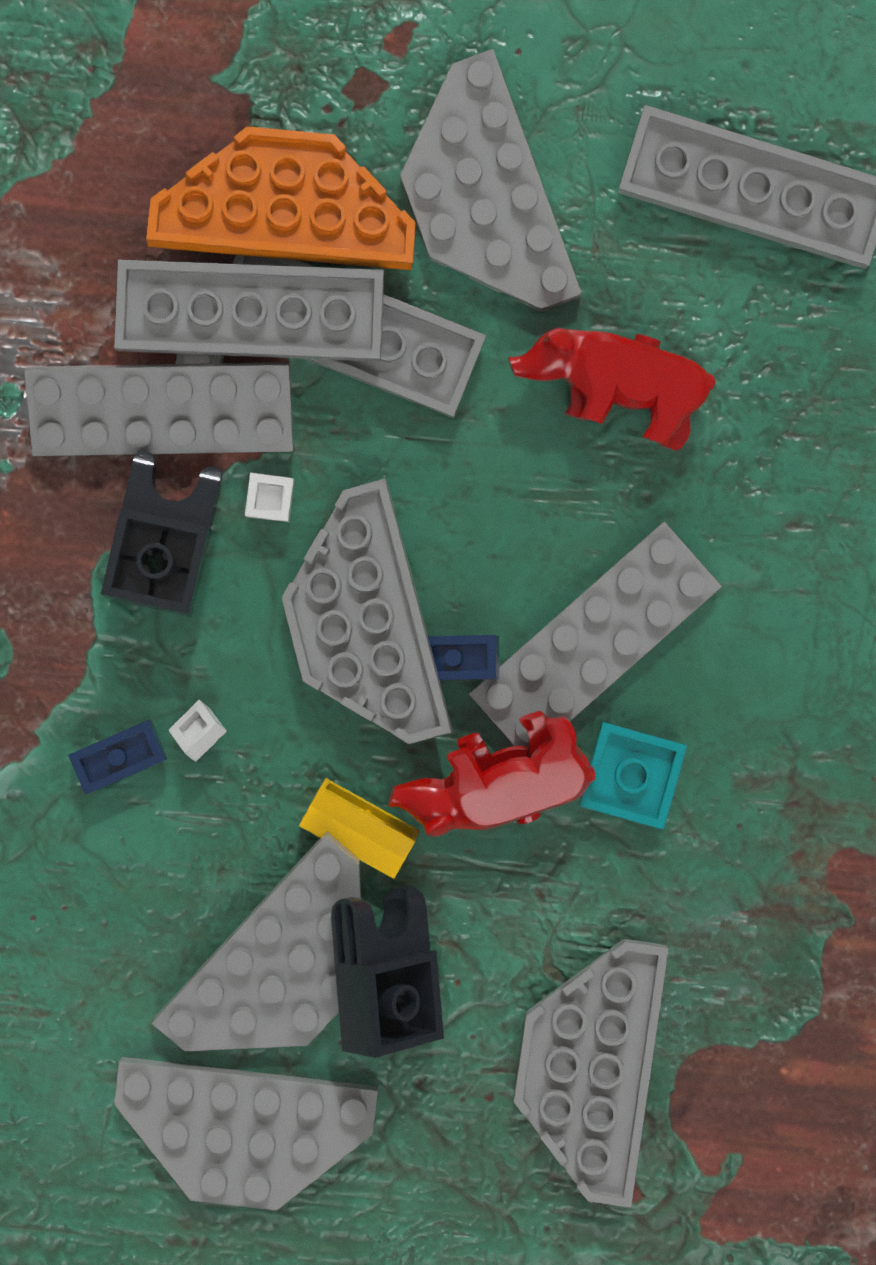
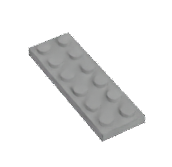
M644 105L617 193L862 269L870 266L876 246V176Z
M236 255L233 264L314 267L299 260ZM383 295L381 362L329 359L306 360L454 419L486 335Z
M118 260L114 348L117 351L381 362L384 270Z
M290 362L32 366L24 369L33 456L136 454L139 450L150 452L151 454L289 452L294 450Z
M662 522L499 666L498 680L482 681L469 695L514 746H528L527 730L519 721L522 716L542 711L548 718L565 717L571 721L722 586L665 522Z

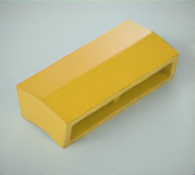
M325 778L299 824L300 827L320 838L326 832H329L359 860L393 879L420 832L417 828Z

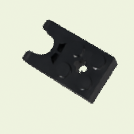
M139 450L133 459L101 595L110 600L192 617L221 491L222 472L220 468L211 466L203 469L194 491L187 498L179 501H170L162 498L156 492L157 464L152 454ZM162 553L163 559L168 565L165 570L160 569V573L152 574V569L146 565L147 559L155 560V554Z
M409 885L397 887L390 891L384 899L383 920L378 929L373 910L368 903L355 897L339 899L332 906L331 925L342 1051L377 1058L444 1039L436 950H430L427 906L423 894L414 886Z

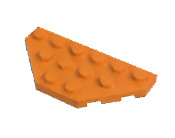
M247 126L234 136V141L217 154L214 152L209 154L185 172L186 177L168 191L165 188L162 189L150 200L146 236L148 247L412 270L416 222L405 210L401 212L386 195L387 191L364 166L360 167L346 152V146L335 134Z

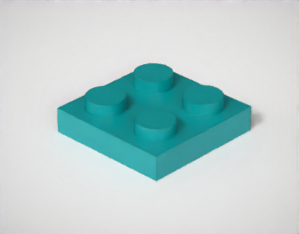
M601 721L590 760V765L595 769V780L589 783L584 794L580 796L578 805L664 830L687 745Z

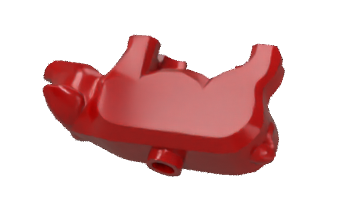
M554 328L544 333L526 353L517 357H507L510 369L515 377L542 382L564 379L570 385V404L564 413L567 416L603 424L613 404L626 409H647L650 413L648 429L642 438L659 443V446L678 451L687 442L691 432L689 417L692 412L705 402L709 392L715 386L714 376L706 373V370L695 361L659 349L661 341L641 334H636L634 340L608 332Z
M536 711L519 719L522 726L527 730L528 746L507 747L491 754L479 733H472L457 740L460 749L449 752L447 755V759L453 767V771L447 778L442 780L422 778L394 786L389 796L388 807H399L407 811L424 827L426 835L431 837L442 836L454 829L486 830L513 821H517L519 824H527L537 820L541 816V812L564 805L582 796L589 783L595 780L596 773L593 766L590 765L588 758L576 745L577 737L571 721L565 717L548 718L542 711Z

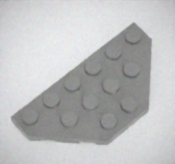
M491 49L452 63L400 174L403 188L430 261L445 268L447 266L468 276L469 279L496 292H503L539 312L580 298L582 293L494 50Z
M381 479L343 490L334 505L336 508L328 522L319 531L304 557L305 561L294 581L289 583L282 596L302 680L408 744L453 733L388 481Z
M326 832L154 1017L152 1024L184 1051L307 1046L339 1013L331 910L332 906L339 899L348 897L361 899L360 860L329 832Z
M623 939L525 1012L513 1100L524 1117H527L539 1133L540 1138L559 1164L565 1168L577 1184V1188L588 1202L630 1208L632 1205L669 949L667 945Z
M122 1057L118 1065L114 1105L190 1201L278 1210L373 1134L378 1086Z

